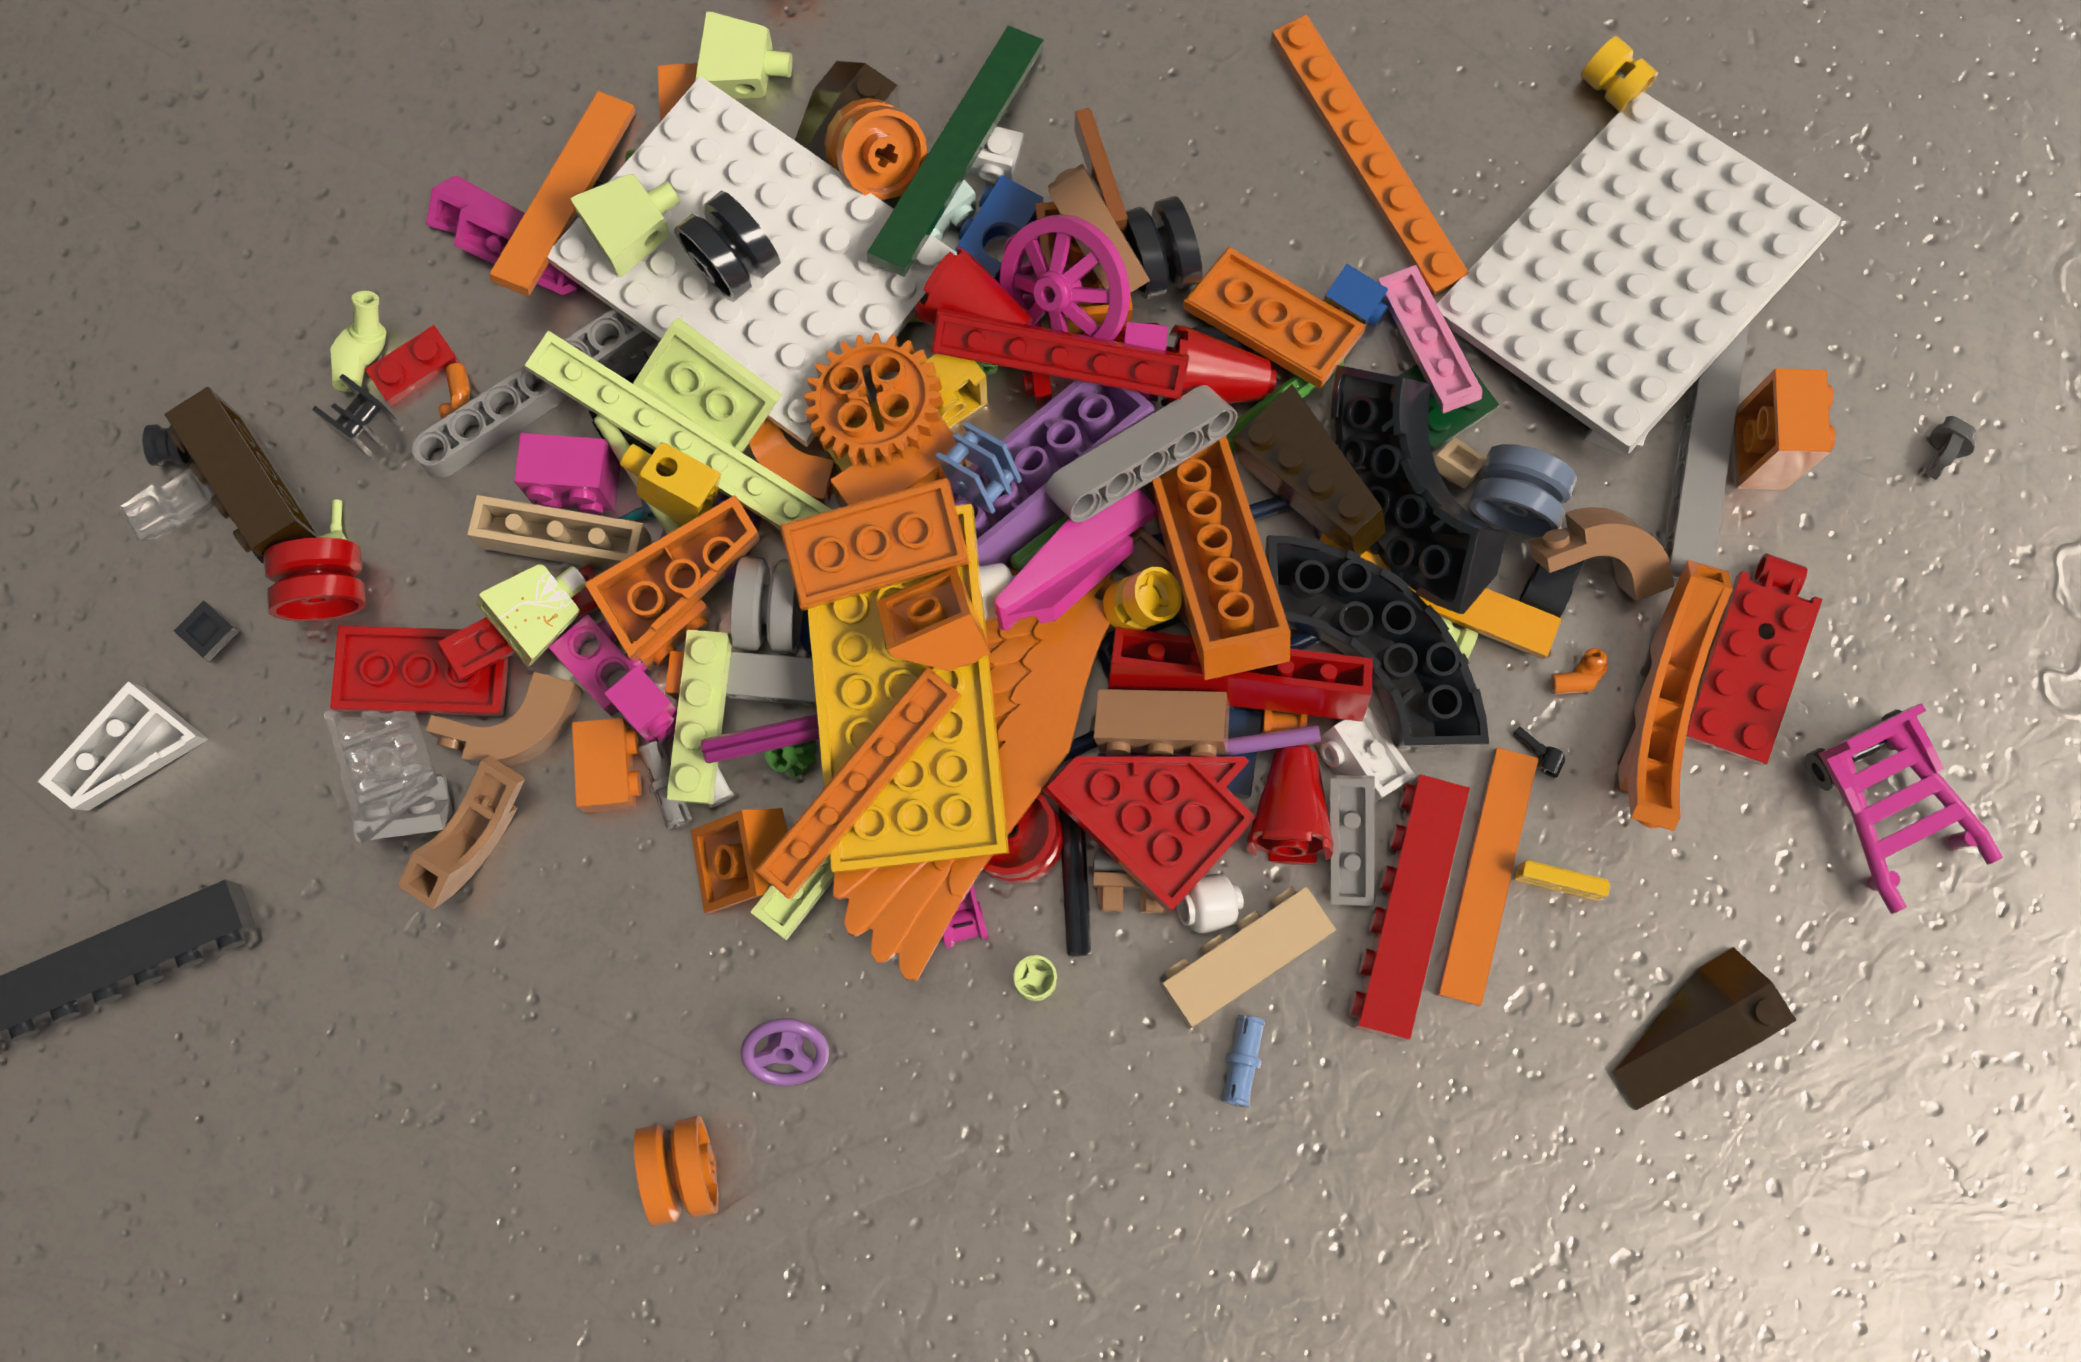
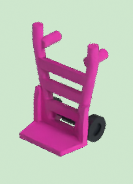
M1922 703L1904 711L1895 709L1885 714L1880 723L1826 750L1817 748L1805 756L1807 769L1814 782L1824 791H1830L1837 787L1851 812L1871 873L1868 885L1873 891H1878L1890 914L1899 912L1907 906L1896 888L1900 883V876L1895 871H1889L1885 858L1955 822H1958L1965 831L1952 834L1949 837L1948 844L1952 849L1961 850L1976 846L1987 865L2003 858L1985 825L1939 774V771L1943 770L1944 767L1917 718V715L1926 711ZM1885 743L1889 750H1896L1898 752L1858 773L1856 771L1855 763L1879 752L1880 746ZM1908 767H1911L1921 779L1870 806L1867 805L1863 793L1864 789ZM1932 794L1944 805V808L1881 840L1878 839L1874 826L1875 823Z

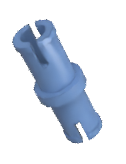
M1238 1015L1232 1053H1227L1226 1063L1229 1064L1221 1102L1249 1108L1255 1069H1260L1262 1061L1258 1059V1053L1266 1021L1253 1016L1246 1018L1247 1016Z

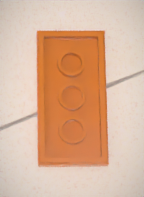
M1229 246L1204 275L1201 283H1198L1186 297L1183 304L1184 310L1319 389L1322 388L1336 370L1337 365L1343 361L1363 335L1366 326Z
M948 478L780 525L799 606L802 610L947 571L954 567L971 564Z

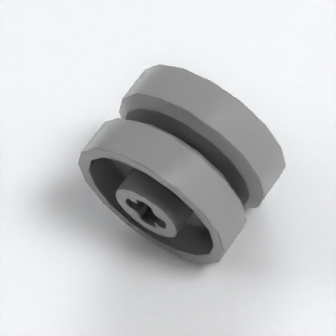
M742 556L736 569L732 595L731 636L734 648L757 651L763 644L767 632V640L773 652L795 654L800 642L801 621L804 610L799 606L789 561L785 559L779 560L770 576V568L764 558Z

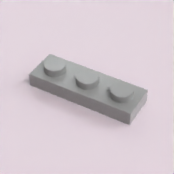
M1331 775L1330 827L1334 844L1331 857V905L1374 906L1375 776Z

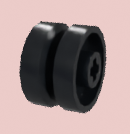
M721 190L703 205L706 220L691 214L674 228V232L687 255L705 278L724 297L735 302L752 287L749 273L763 279L779 266L781 262L773 244L750 213L729 193Z
M1178 196L1155 201L1151 213L1152 217L1148 211L1140 206L1126 210L1128 219L1125 238L1150 279L1149 282L1137 288L1144 299L1148 300L1166 294L1169 278L1180 289L1201 283L1203 272L1198 242L1190 217Z

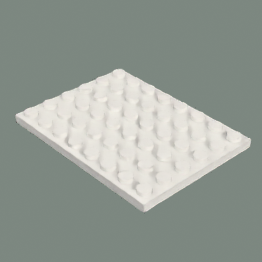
M700 76L609 181L611 182L628 174H634L646 192L668 181L680 200L678 205L662 214L670 232L668 239L629 272L619 278L578 217L552 247L547 258L551 265L659 342L671 323L679 317L782 394V397L767 419L807 447L815 436L810 427L813 422H809L805 414V410L809 406L804 399V394L813 392L809 387L807 379L811 377L820 378L815 364L821 363L828 366L830 361L826 352L829 350L837 355L843 353L840 343L842 341H845L851 348L855 347L857 335L862 336L865 344L871 343L874 333L879 334L881 343L886 344L892 334L897 337L915 315L917 302L924 304L929 294L923 291V288L937 265L949 252L956 256L957 252L930 235L905 277L867 262V251L894 209L873 194L869 193L865 196L853 188L845 180L841 172ZM721 190L729 193L750 213L773 244L781 262L779 266L763 279L749 273L752 287L735 302L724 297L705 278L687 255L674 232V228L691 214L706 220L703 205ZM871 368L864 369V376ZM849 382L841 390L852 389L857 383Z
M1642 92L1633 102L1629 101L1624 110L1619 112L1469 269V273L1449 290L1437 305L1451 330L1628 455L1837 228L1841 217Z

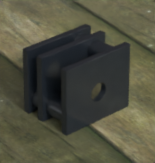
M342 373L339 378L356 395L355 399L345 410L336 403L332 404L331 407L340 415L336 421L317 406H314L312 410L333 431L369 458H372L374 454L357 437L363 433L381 447L384 442L372 431L368 424L378 413L396 427L401 423L382 402Z

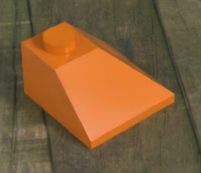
M957 567L876 602L887 649L891 657L952 671L961 666L974 664L980 658L991 654L984 630Z
M783 808L740 810L691 829L704 913H712L764 895L770 883L755 870L788 832Z

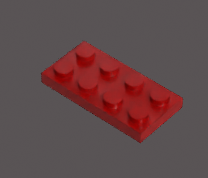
M338 626L330 709L335 712L504 716L509 656L458 682L437 644L439 641L462 629Z

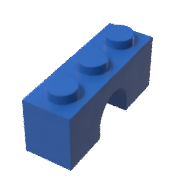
M1001 175L994 187L989 185L983 192L979 201L980 210L975 218H968L963 224L958 236L960 242L957 247L960 246L968 251L1000 284L1001 262L990 257L985 252V248L994 240L1008 239L1024 226L1035 221V204L1044 203V197Z

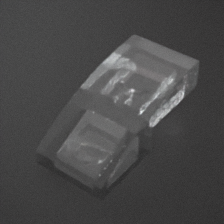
M188 468L163 487L151 484L120 506L137 540L139 542H146L184 525L213 508L214 504L211 501V497L216 494L209 484L204 486L192 470Z

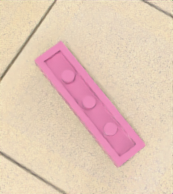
M1414 265L1379 278L1378 283L1388 288L1384 301L1427 384H1432L1431 392L1442 413L1481 400L1482 388L1417 266Z

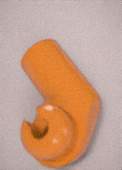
M452 363L445 369L451 402L440 405L439 414L441 420L470 401V385L467 370L461 363Z

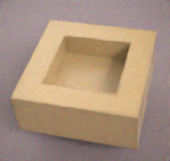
M1454 437L1437 454L1434 461L1439 473L1445 479L1466 489L1481 473L1486 457Z

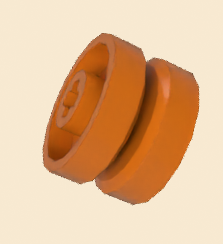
M872 98L852 101L840 109L828 125L824 143L828 163L841 172L849 185L865 196L871 193L880 200L901 196L928 155L926 138L918 123L887 102Z
M701 1116L676 1120L672 1128L671 1137L661 1124L636 1129L634 1134L635 1170L643 1208L652 1227L678 1221L682 1210V1203L692 1218L717 1213L719 1198L716 1166L708 1132Z

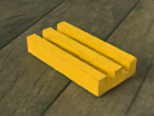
M1530 860L1516 866L1513 881L1593 901L1607 898L1611 884L1607 879Z

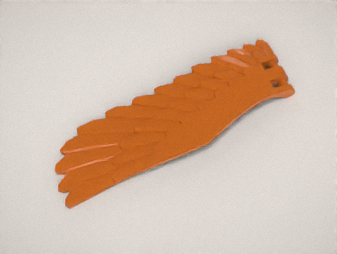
M1014 568L1010 570L1012 576L1019 573ZM1110 573L1056 621L1040 623L1037 616L1020 618L1009 630L999 629L997 619L985 621L987 643L991 653L989 654L1007 836L1070 752L1090 672L1099 648L1111 626L1104 612L1103 601L1099 599L1102 595H1105L1109 586L1115 582L1113 581V575ZM993 855L836 872L834 874L833 897L838 900L849 899L844 919L849 935L858 937L869 929L873 931L871 954L877 964L888 962L895 954H898L899 969L905 980L918 981L961 902Z

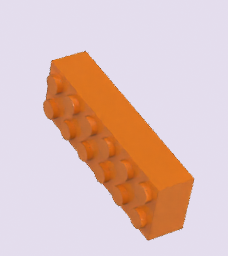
M1224 436L1147 483L1152 503L1157 508L1158 515L1156 517L1172 571L1182 591V605L1205 680L1290 661V629L1227 437Z

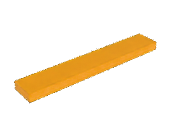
M1322 533L1319 541H1323L1324 544L1340 548L1336 543H1334L1330 538H1328L1324 533ZM1370 549L1360 556L1381 568L1385 567L1391 571L1381 560L1379 554H1373ZM1487 588L1464 614H1458L1439 607L1420 597L1427 605H1431L1440 616L1450 620L1452 623L1471 629L1541 659L1548 657L1562 618Z

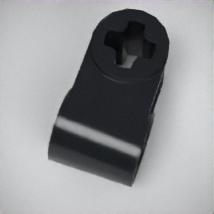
M1584 560L1551 573L1537 563L1521 593L1519 601L1560 618L1572 595L1573 585Z

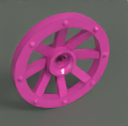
M1062 214L1051 215L1024 226L1008 244L1001 263L1000 285L1033 318L1032 326L1040 327L1037 323L1047 311L1049 312L1053 330L1068 332L1065 320L1066 315L1090 337L1112 341L1117 337L1128 314L1130 302L1129 279L1118 250L1099 228L1079 217ZM1057 232L1049 268L1037 238L1045 233ZM1073 236L1086 244L1092 251L1069 269L1065 266L1071 237ZM1026 252L1038 279L1020 273ZM1101 263L1107 277L1109 289L1082 287L1080 279ZM1021 290L1034 294L1036 302L1029 311L1025 306ZM1078 302L1109 303L1108 312L1102 326L1077 305Z

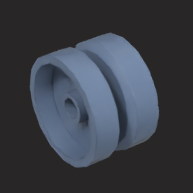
M1500 444L1491 447L1481 470L1485 479L1479 480L1469 503L1472 512L1494 527L1526 537L1539 538L1550 530L1560 529L1565 515L1562 503H1566L1571 498L1577 481L1575 471L1564 461L1535 448L1516 444Z

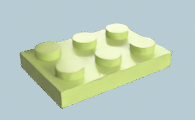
M679 317L671 323L633 383L742 453L782 397L781 393Z

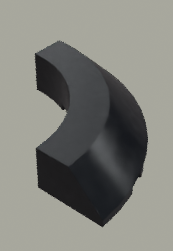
M1337 365L1332 390L1330 419H1335V444L1383 509L1386 533L1369 548L1373 554H1379V557L1391 569V572L1409 584L1416 591V595L1439 607L1458 614H1464L1497 576L1507 533L1494 529L1470 515L1455 500L1444 484L1436 467L1429 439L1428 410L1432 384Z
M1267 536L1265 556L1289 629L1317 637L1337 648L1345 655L1373 658L1372 685L1383 703L1389 720L1392 742L1397 749L1444 748L1489 744L1486 712L1480 688L1477 689L1468 666L1470 662L1465 653H1461L1456 641L1448 631L1449 627L1431 605H1427L1409 588V584L1385 567L1381 568L1349 549L1346 551L1324 544L1323 541L1295 536Z

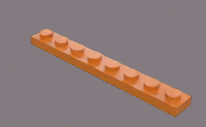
M1307 14L1272 31L1271 41L1410 264L1417 266L1432 296L1435 297L1452 288L1461 278L1469 273Z

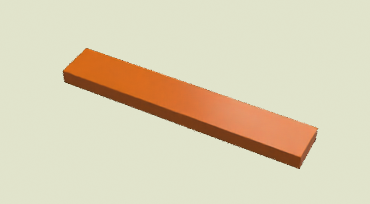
M597 91L489 273L491 282L527 297L530 296L549 263L547 257L552 247L569 229L577 215L570 198L593 188L635 115V105Z
M926 666L755 871L787 899H792L954 707L962 695Z
M1499 747L1494 749L1438 987V996L1478 1007L1482 1006L1539 758Z

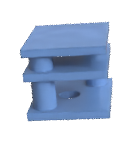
M966 421L963 424L966 433L963 436L955 433L953 439L956 444L946 455L938 452L936 458L946 478L950 481L953 492L993 514L995 509L992 503L1002 492L1008 495L1012 492L1009 486L1012 480L1020 483L1022 478L1006 443ZM964 458L984 470L989 481L985 488L978 474L960 465Z

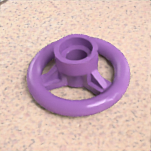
M780 1018L761 1023L746 1035L741 1046V1059L747 1071L758 1080L777 1086L798 1085L811 1080L823 1070L829 1057L828 1043L823 1034L814 1026L797 1019ZM768 1035V1046L761 1052L754 1054L756 1044ZM803 1036L808 1038L816 1049L814 1060L807 1057L802 1050ZM777 1062L779 1064H791L800 1070L780 1073L768 1070L763 1066Z

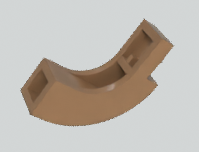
M1083 163L1076 168H1070L1061 172L1055 181L1048 185V191L1060 214L1079 217L1090 222L1111 240L1124 262L1129 279L1130 293L1149 282L1150 279L1141 262L1114 220ZM1075 238L1085 256L1088 255L1092 250L1082 241ZM1099 263L1093 270L1104 288L1109 289L1104 268Z
M1588 507L1565 512L1566 528L1550 530L1542 537L1529 541L1531 557L1549 573L1592 557L1611 556L1616 584L1635 601L1674 587L1671 563L1661 544L1631 518L1615 510Z
M533 672L524 702L518 711L506 721L494 726L477 727L431 715L426 731L438 739L436 745L462 752L463 746H465L461 758L473 766H479L481 760L489 756L507 767L515 766L544 753L562 737L576 714L583 690L575 682Z
M491 756L481 760L458 810L436 837L412 852L397 887L432 909H435L452 897L480 868L504 834L518 808L513 804L525 778Z

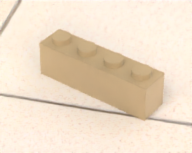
M481 495L476 496L467 534L481 549L581 566L590 564L592 568L604 570L610 569L649 546L651 535L641 522Z
M1291 886L1271 900L1275 906L1274 909L1262 917L1255 910L1235 924L1239 932L1228 940H1225L1222 934L1200 947L1204 956L1192 964H1189L1187 959L1184 958L1164 972L1168 980L1160 986L1189 1029L1336 931V928L1307 886L1297 893Z

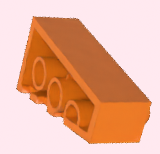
M736 495L587 581L585 585L629 658L637 662L761 539Z

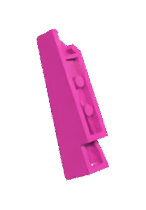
M452 176L432 188L426 225L455 233L453 246L495 264L525 213L459 176ZM548 263L537 284L560 295L572 292L581 286L550 263Z
M1140 488L1086 521L1076 523L1068 518L995 598L994 607L999 629L1009 630L1020 618L1037 616L1040 623L1056 621L1135 551L1133 538L1128 535L1158 515L1157 508Z

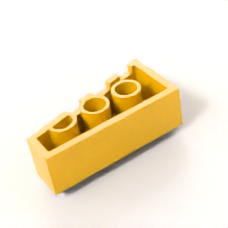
M936 353L927 360L926 363L933 362L937 372L935 377H939L942 389L938 392L941 393L944 403L942 406L935 408L938 409L940 416L949 428H952L988 404L986 375L976 361ZM875 400L870 406L875 416L877 431L881 432L884 430V425L877 400ZM895 410L890 417L903 416L907 410ZM857 419L849 427L857 428L862 426L866 420ZM833 446L826 450L824 449L827 458L835 461L839 474L852 466L848 452L842 458L837 459L832 450Z

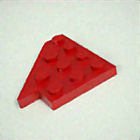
M1074 757L1043 789L1167 912L1173 911L1257 818L1226 788L1249 762L1246 757Z

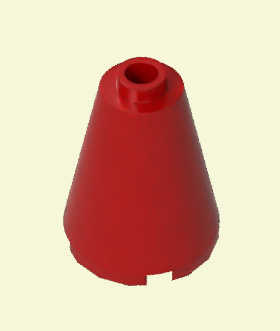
M960 246L956 247L957 256L949 252L937 265L923 288V291L929 294L925 305L917 302L915 308V316L923 323L934 327L938 308L1032 325L1033 318L968 251Z
M1174 325L1169 335L1176 336L1174 347L1166 346V351L1189 355L1182 396L1199 386L1207 385L1227 403L1263 401L1267 393L1272 394L1274 391L1276 370L1271 369V363L1268 359L1187 326ZM1167 397L1160 401L1161 405L1165 407L1177 399Z
M1308 744L1279 748L1275 751L1255 813L1257 818L1252 822L1247 837L1246 849L1255 857H1257L1258 850L1269 853L1268 861L1307 865L1317 863V855L1325 854L1326 860L1331 859L1333 855L1334 844L1318 755L1310 749Z

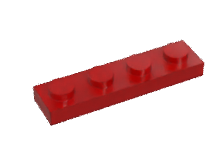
M590 564L578 569L586 582L596 577ZM587 587L571 598L580 610L573 622L599 609ZM487 617L448 636L437 644L458 682L516 653Z

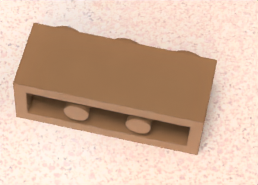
M1098 689L1094 730L1095 742L1099 751L1105 752L1110 757H1129L1130 753H1147L1150 757H1173V754H1190L1191 757L1227 755L1230 711L1227 693Z

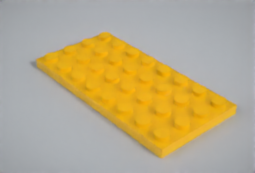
M971 504L958 505L956 508L971 564L957 567L987 640L974 508ZM943 572L808 609L824 788L926 668V665L891 657L887 649L876 602ZM989 655L980 658L974 664L961 666L952 671L928 666L958 691L962 697L830 853L832 872L1009 853Z

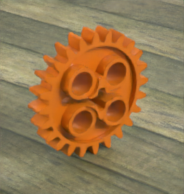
M874 333L871 343L865 344L861 335H857L856 346L853 348L845 341L840 342L843 353L837 355L828 350L826 354L830 361L829 365L815 364L820 378L811 377L807 379L809 387L813 392L804 394V399L809 406L805 410V414L809 422H813L810 427L814 436H821L819 440L825 450L833 446L832 450L837 459L842 458L848 452L852 465H856L861 456L866 457L869 467L874 466L877 456H882L885 463L890 465L892 460L891 453L896 451L902 458H908L905 447L911 444L915 448L921 449L922 445L918 437L919 434L932 436L933 431L928 421L937 422L941 419L939 411L935 407L942 406L944 403L941 393L938 392L942 389L939 377H935L937 372L933 362L926 363L927 358L923 350L914 353L912 343L909 340L899 348L897 338L893 334L889 337L886 344L881 343L878 333ZM865 368H871L872 381L877 392L876 399L884 425V430L881 432L877 431L875 416L870 406L871 398L865 381ZM889 372H898L895 378L890 380L882 379ZM849 382L857 383L852 389L841 390ZM895 410H907L903 416L890 417ZM857 419L866 420L862 426L857 428L849 427Z

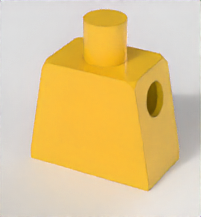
M661 442L652 455L632 444L621 459L620 466L638 476L636 494L681 526L710 510L716 502L721 473L666 443Z

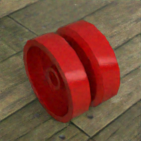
M327 537L303 538L282 542L264 551L265 577L274 582L267 589L268 613L273 617L287 621H323L356 614L365 608L364 583L355 577L362 570L361 547L355 542Z
M1041 793L1009 833L1014 834L1016 827H1018L1017 835L1007 838L1009 853L993 855L983 868L995 880L1012 885L1032 883L1048 874L1059 860L1064 844L1063 824L1053 806Z

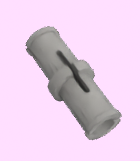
M659 740L657 743L656 741L648 743L638 750L651 782L648 785L650 794H655L663 814L666 829H671L684 825L693 819L685 802L667 800L671 761L665 741L661 742Z

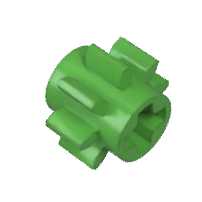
M814 740L765 751V758L769 766L777 771L778 774L788 770L790 776L795 778L806 772L807 767L817 762V759L813 756L817 750V743Z

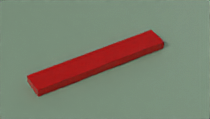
M938 308L931 353L1180 400L1189 363V355L942 308Z

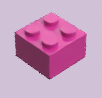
M520 433L514 482L534 505L558 509H577V512L601 516L603 511H616L621 466L605 439Z

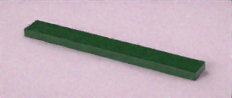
M1009 25L1007 26L867 251V262L900 276H906L1043 50L1044 39Z

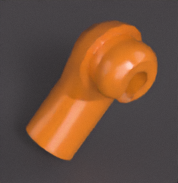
M1598 648L1589 649L1585 652L1584 657L1573 672L1552 673L1550 679L1552 693H1583L1594 690L1608 668L1606 653Z

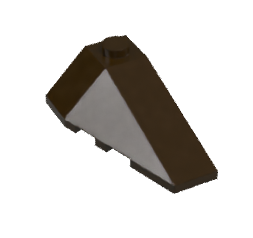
M836 61L813 89L794 141L828 163L824 143L828 125L836 113L850 102L865 98L882 100L894 108L900 109L898 85L866 63Z
M1734 947L1726 950L1692 972L1686 980V984L1672 1000H1669L1661 1010L1662 1013L1645 1033H1642L1611 1071L1634 1110H1638L1797 1021L1773 982Z

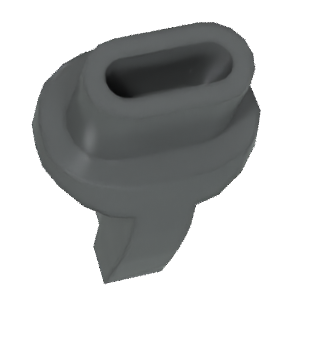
M1946 417L1943 424L1937 426L1931 432V442L1937 451L1925 474L1937 480L1944 468L1951 465L1955 458L1966 457L1972 454L1976 445L1973 439L1976 429L1958 417Z

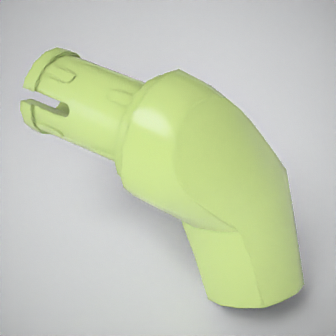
M358 291L352 295L353 323L340 333L330 348L332 386L340 392H352L339 378L342 373L360 387L362 386L365 369L379 356L385 344L387 332L385 327L379 323V297L370 291Z

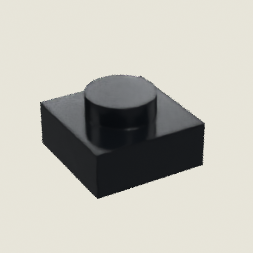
M203 600L174 632L202 658L210 662L239 630L214 607Z

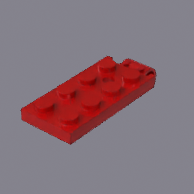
M1765 553L1756 567L1753 580L1749 579L1750 574L1744 571L1739 572L1736 576L1733 590L1728 599L1695 696L1686 735L1687 739L1760 765L1768 764L1823 600L1818 597H1812L1808 600L1798 596L1807 577V567ZM1762 624H1767L1772 628L1773 634L1769 640L1761 638L1758 633V629Z

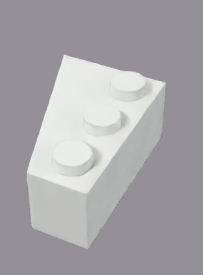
M128 681L38 782L70 808L89 811L209 739L145 687Z

